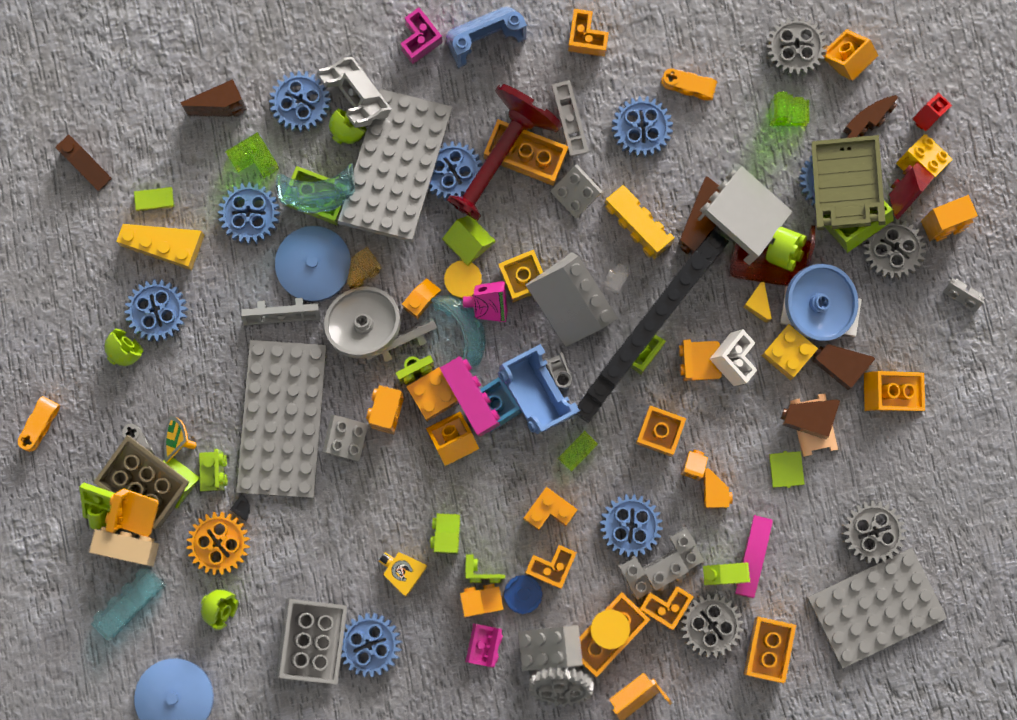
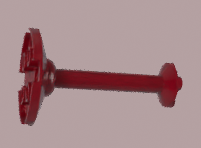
M503 84L501 87L498 85L495 92L509 109L508 116L511 122L462 197L450 195L447 199L458 211L476 221L481 217L475 206L476 202L522 131L538 127L558 132L562 127V123L548 109L544 111L532 104L534 99L506 84Z

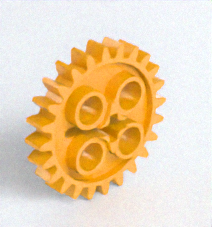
M213 512L212 518L205 514V521L199 518L200 525L193 524V527L196 529L195 532L189 531L193 537L188 538L187 541L192 542V545L186 548L193 552L188 556H195L192 563L196 564L199 562L198 569H202L205 566V573H209L211 569L213 575H216L218 570L221 575H224L225 569L231 573L232 566L236 569L239 568L238 561L244 563V560L241 558L242 555H249L244 551L250 548L249 545L245 544L250 538L244 536L248 533V530H241L244 523L237 525L239 518L236 517L234 520H231L232 514H228L226 518L224 512H221L219 517L216 512ZM223 524L225 532L222 535H218L216 527ZM209 529L216 539L222 540V547L230 555L228 558L220 547H215L216 541L207 532ZM207 536L210 541L209 545L202 547L200 541L203 537ZM230 540L237 542V547L234 550L228 549L227 544ZM215 552L221 554V560L217 563L212 560V555Z

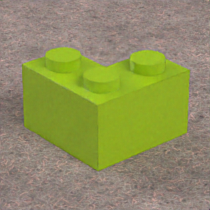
M437 513V517L433 518L432 529H436L435 536H431L430 548L434 549L435 553L458 554L460 515Z

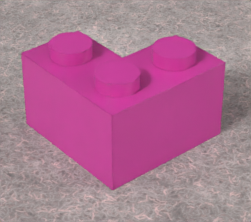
M420 7L404 18L406 27L413 35L400 43L401 50L409 61L414 64L443 43L442 35Z

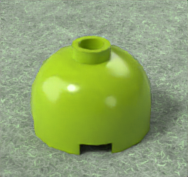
M338 108L329 120V129L333 134L332 139L339 144H342V142L346 144L358 142L365 135L367 128L365 126L355 128L345 115L346 111Z
M114 329L105 340L104 350L108 356L107 360L111 364L130 366L142 356L143 349L135 338L131 341L125 336L127 332L121 329Z
M214 590L204 596L201 601V616L203 620L216 630L226 627L227 625L224 623L228 620L229 616L234 617L239 602L235 599L236 595L227 590Z

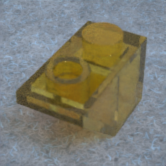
M368 247L351 258L347 280L349 289L361 287L365 279L368 277L373 278L380 273L381 265Z

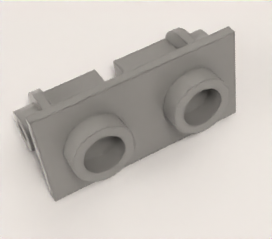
M951 278L943 293L976 312L984 303L985 297L982 296L983 294L973 288H970L967 292L965 290L966 284L957 278Z

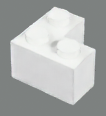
M743 329L730 333L710 358L712 363L733 386L746 384L757 371L745 357L755 342Z

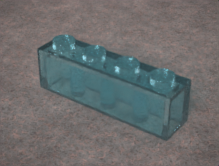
M141 568L135 574L136 579L132 583H126L121 588L122 593L118 597H112L107 603L108 607L94 615V621L91 625L107 641L112 640L166 585L151 568Z

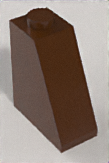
M829 344L824 348L820 346L813 354L815 356L813 362L847 390L854 386L875 360L873 356Z
M840 400L790 404L787 409L784 408L780 418L783 420L782 425L827 439L829 438Z

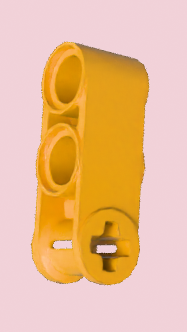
M670 68L664 72L661 84L667 90L712 101L717 81L709 77H702L694 73ZM669 76L672 77V82L669 81Z
M44 396L40 397L18 437L20 448L28 452H33L38 448L60 409L59 404ZM30 440L32 443L29 445L25 441Z

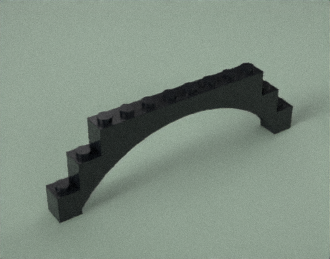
M713 230L698 250L692 254L600 372L598 378L577 405L580 410L576 414L586 423L592 420L656 333L729 243L726 238Z

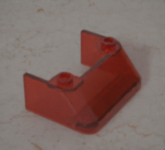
M811 225L808 240H806L805 245L802 247V251H804L803 258L800 262H796L792 272L773 265L766 260L769 246H766L760 256L748 265L744 261L748 253L733 240L730 262L731 276L737 279L788 286L792 278L800 270L810 266L815 247V225Z

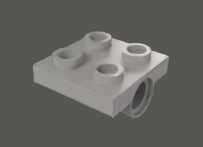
M574 165L550 192L575 218H578L603 191L578 165Z
M331 415L322 452L331 456L359 462L368 424Z

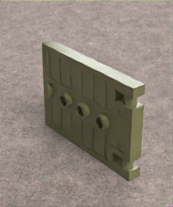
M879 135L811 141L817 231L824 230V226L832 225V229L871 226V222L878 221L879 225H886ZM878 210V213L870 214V211ZM831 214V218H823V215Z

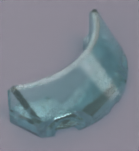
M350 163L338 175L318 182H303L278 174L275 186L280 202L285 206L289 204L296 207L297 211L306 213L327 212L344 204V200L354 194L356 189L353 163Z
M452 295L432 298L431 303L435 311L441 310L447 316L453 315L459 323L465 343L463 360L467 359L471 367L479 365L484 354L486 339L484 327L480 319L475 318L474 309L463 308V300Z

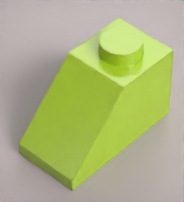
M733 563L703 566L704 586L750 582L749 564Z

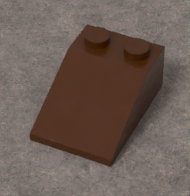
M233 79L180 102L188 116L237 117L243 114L244 110H247Z

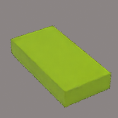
M172 187L134 191L136 211L175 207Z

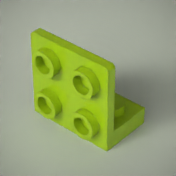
M214 449V452L199 453L200 491H225L224 486L228 484L227 474H224V467H227V456L219 449Z
M466 554V579H470V583H481V579H489V583H501V579H505V574H474V571H478V559H474V554Z

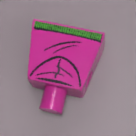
M505 281L476 285L473 296H463V308H474L475 318L506 322L508 310Z

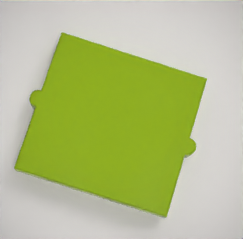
M783 451V453L769 454L772 488H790L791 486L805 485L801 451Z

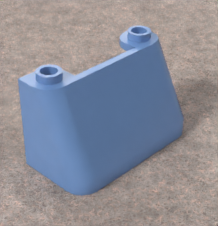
M502 7L448 31L446 42L457 67L460 68L467 65L466 56L471 53L472 42L500 30L503 31L505 38L512 36L516 38L517 42L525 40L527 24L523 16L510 7Z
M541 344L503 363L499 367L498 372L499 378L502 382H505L525 416L529 430L536 434H540L571 419L580 411L576 403H567L569 401L568 397H563L546 368L548 363L542 359V354L545 353V350Z

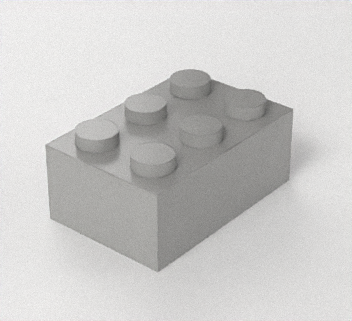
M578 625L518 631L522 671L583 665Z

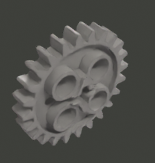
M795 16L793 21L789 18L786 19V23L780 21V27L774 25V32H769L771 38H767L766 43L770 45L766 46V50L770 51L767 53V58L773 57L770 63H777L776 70L781 67L782 74L787 70L789 71V76L796 72V76L799 77L800 72H803L806 76L807 70L813 73L814 66L820 67L819 61H824L825 57L822 55H826L827 50L824 48H827L828 43L823 42L826 40V35L820 36L823 29L817 30V23L812 26L811 19L806 23L804 22V17L798 21ZM787 35L791 37V40L785 41L782 37ZM808 35L810 39L804 40L801 36ZM808 52L811 57L805 58L802 53ZM789 53L792 55V58L787 59L783 54Z
M897 219L895 224L889 223L865 240L868 243L864 244L863 249L867 250L864 252V256L868 257L866 264L872 263L870 270L876 268V275L882 272L883 278L890 275V280H893L894 275H897L898 280H900L902 274L908 278L909 271L915 274V268L920 269L921 264L919 262H924L925 259L921 255H926V250L922 248L926 247V243L921 242L924 236H917L920 231L919 229L913 231V224L907 227V221H904L901 225L899 219ZM895 234L897 239L890 240L887 236ZM909 244L913 247V249L907 251L903 248V246ZM895 247L898 248V251H891V249H895ZM881 248L884 249L886 253L880 255L876 252V250ZM894 259H899L902 262V264L894 265L892 261Z
M874 500L870 501L869 506L866 502H863V508L859 505L855 506L857 512L849 511L852 517H845L849 524L842 526L847 529L842 535L848 536L844 543H850L847 550L854 549L853 556L860 554V561L866 557V563H870L873 559L874 563L878 564L879 558L884 563L886 562V556L893 559L892 552L899 554L897 547H903L900 540H906L904 536H901V533L906 532V529H901L905 522L898 521L901 514L895 516L896 509L888 510L889 504L882 507V501H879L876 506ZM877 515L883 516V525L877 524ZM859 521L865 522L866 529L864 531L858 529ZM890 526L889 530L861 539L858 538V535L870 532L873 529L876 530ZM884 533L889 534L891 537L889 544L884 543L882 540ZM866 539H869L872 542V548L870 550L864 547V541Z
M706 594V600L699 596V602L693 599L692 603L694 606L688 605L687 609L689 612H684L683 614L686 619L680 620L681 623L685 624V627L680 628V630L686 631L682 638L689 639L686 645L693 644L692 651L698 648V655L706 651V657H709L711 652L714 657H717L718 652L724 656V649L731 652L730 645L737 646L738 644L734 640L742 638L738 635V632L744 631V629L739 628V625L744 623V621L738 620V617L742 614L735 613L738 607L734 606L731 608V600L725 603V596L718 600L717 594H714L713 599H711L709 594ZM712 606H715L719 612L714 618L709 615V609ZM701 611L706 614L710 622H716L714 627L723 637L722 640L718 638L713 629L707 628L709 623L701 615ZM696 618H700L703 621V626L700 629H696L693 626V621ZM723 622H727L730 625L728 633L721 631V624ZM707 634H712L715 637L712 645H708L705 642Z
M550 667L549 671L542 669V673L536 672V675H532V679L529 681V692H531V696H535V700L540 699L541 703L547 701V705L555 703V706L562 704L563 707L566 704L573 706V703L580 705V701L586 702V699H590L591 695H593L592 678H588L587 674L582 675V671L575 672V669L569 671L567 667L564 670L560 669V667L554 670Z

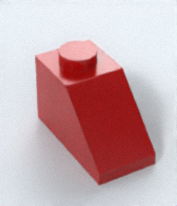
M937 93L912 120L915 121L917 127L926 132L952 104L940 93Z

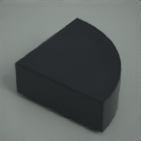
M241 494L230 510L244 521H247L250 514L249 502Z

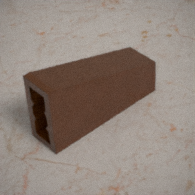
M708 176L705 177L678 243L680 249L686 254H693L697 251L717 226L706 215L700 221L698 220L702 214L700 209L707 202L710 204L711 201L708 199L715 191L719 192L717 189L719 185Z

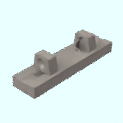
M570 80L552 84L551 87L570 158L588 154L589 151ZM578 133L576 136H569V134Z
M295 298V305L266 308L265 301H257V308L241 309V316L245 326L320 320V310L318 304L304 305L303 298Z
M430 318L398 333L396 339L387 349L377 355L367 357V360L382 354L385 362L392 360L389 350L414 338L417 339L420 346L426 344L427 341L423 334L437 328L434 320Z

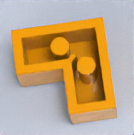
M574 9L568 52L605 57L609 32L590 29L593 11Z
M546 487L523 520L539 531L551 515L566 527L578 509Z
M558 545L551 562L533 555L525 574L561 589L577 552Z
M494 583L484 585L483 590H476L475 587L465 588L464 593H460L464 617L503 610L499 586L495 587Z
M675 586L666 602L652 593H648L639 609L665 627L674 630L694 596Z

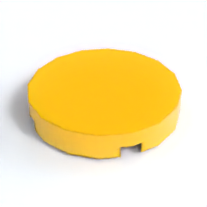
M457 261L447 268L444 275V283L451 295L462 299L463 296H473L475 286L482 284V275L474 263L467 266L463 261Z
M604 610L592 620L591 636L595 643L602 648H618L629 637V622L625 615L619 611Z

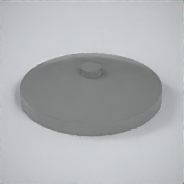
M357 287L342 293L331 303L324 319L325 333L332 347L339 353L351 358H367L381 353L396 339L401 326L400 312L394 299L385 291L374 287Z

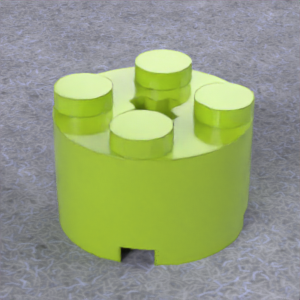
M779 227L772 237L775 239L773 245L769 244L766 260L773 265L792 272L796 262H800L803 258L804 251H802V247L806 243L807 236L784 227Z

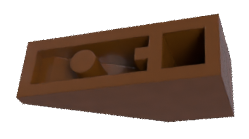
M69 134L55 147L98 192L112 180L103 168Z

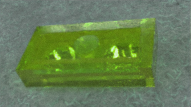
M584 431L558 457V460L572 472L598 443Z

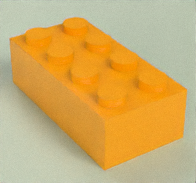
M497 119L484 151L485 160L509 123ZM524 129L501 166L554 186L567 155L568 146Z
M622 592L605 610H616L625 615L630 626V633L626 642L615 649L602 648L595 643L591 636V625L580 635L582 664L595 677L610 664L651 620Z

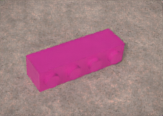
M459 356L440 367V370L476 434L481 437L500 426L498 422L500 416L495 409L491 410L489 406L491 401L486 392L482 394L479 388L481 383L476 375L472 376L470 372L472 367L468 360H463Z

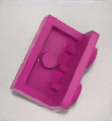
M473 623L465 662L494 668L498 661V648L502 641V629Z

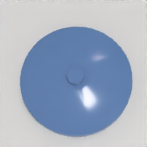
M319 226L303 227L289 234L280 244L275 258L276 274L283 288L293 297L303 298V301L307 302L324 301L338 294L346 285L352 268L350 252L343 239L335 232Z
M816 264L805 267L792 278L785 295V309L790 323L801 335L815 341H828L842 336L853 325L858 312V295L852 280L844 271L832 265Z
M166 659L152 665L139 679L134 695L135 709L140 720H207L214 702L213 687L207 674L198 665L184 659Z

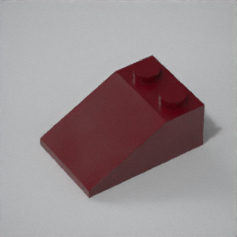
M918 162L913 167L909 165L902 173L905 175L901 181L897 179L891 186L893 190L889 197L896 219L903 215L934 178Z

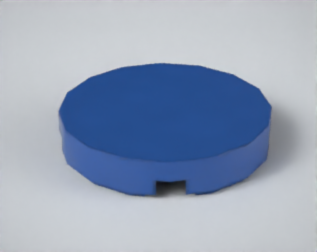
M515 576L505 586V603L515 613H531L541 603V586L531 576Z

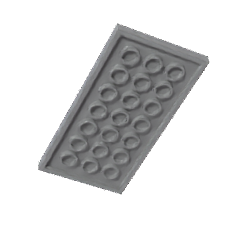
M380 89L379 93L392 110L388 117L375 119L367 127L338 218V224L413 242L450 120L452 106Z
M250 340L236 493L314 498L327 345Z

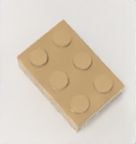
M101 527V530L95 529L90 553L154 567L159 547L158 543H154L155 539L141 535L139 539H136V534L123 531L118 535L116 534L117 530L111 533L106 531L105 527Z

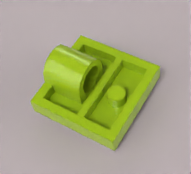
M430 355L421 360L417 357H409L404 362L405 368L396 372V376L400 384H410L416 380V376L420 374L425 376L433 371L432 368L435 367Z
M83 483L79 486L83 517L88 519L90 528L101 529V527L107 525L105 519L111 509L110 499L115 493Z

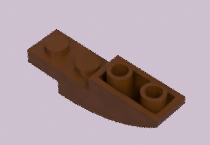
M898 96L886 97L862 110L843 130L848 135L847 138L862 137L868 129L873 130L875 126L879 128L886 120L883 116L887 111L891 113L897 106L895 101L898 99Z

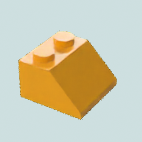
M847 29L826 49V55H822L825 57L824 60L841 76L852 81L879 56L870 39Z
M461 412L426 428L445 466L479 449Z

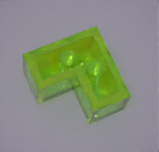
M777 92L773 95L769 103V126L807 127L809 123V100H804L803 97L793 98V94H788V92Z
M258 132L225 151L237 172L254 163L262 177L265 178L280 169Z

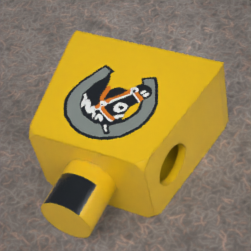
M384 552L378 561L387 567L383 575L406 597L428 567L424 563L400 552L397 553L395 558Z

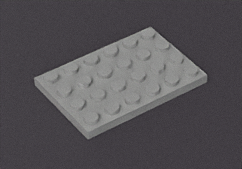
M909 548L893 556V559L888 558L884 563L880 562L807 597L841 669L947 619L913 548Z

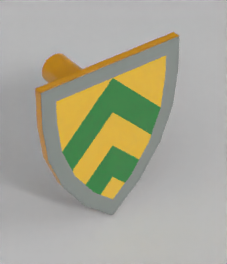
M173 416L169 418L164 438L166 463L182 447L193 450L196 448V442L188 440L183 422Z

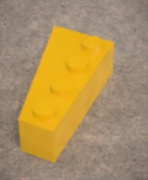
M624 185L606 198V210L611 215H616L620 226L623 229L627 228L631 232L630 237L644 247L642 250L649 258L652 256L655 260L672 245L675 237L671 233L667 235L664 226L659 221L654 222L651 213L645 207H639V200Z
M123 224L116 242L127 249L192 270L205 235L199 230Z

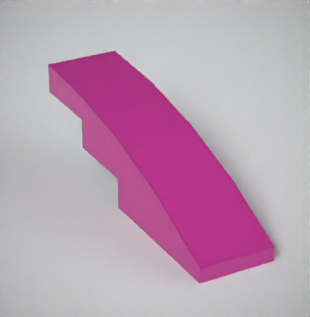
M754 515L752 518L750 533L741 562L749 564L750 582L737 583L735 590L737 595L753 599L755 597L769 541L772 519Z

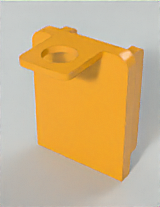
M644 673L610 698V702L615 708L613 711L619 720H625L659 692L669 705L672 704L654 679L650 681Z

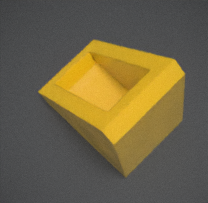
M760 282L743 308L766 323L772 318L765 282Z

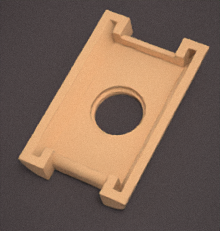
M818 394V399L800 402V398L791 400L790 404L826 401V394ZM833 426L827 439L797 430L803 457L811 456L812 451L829 447L830 451L838 450Z

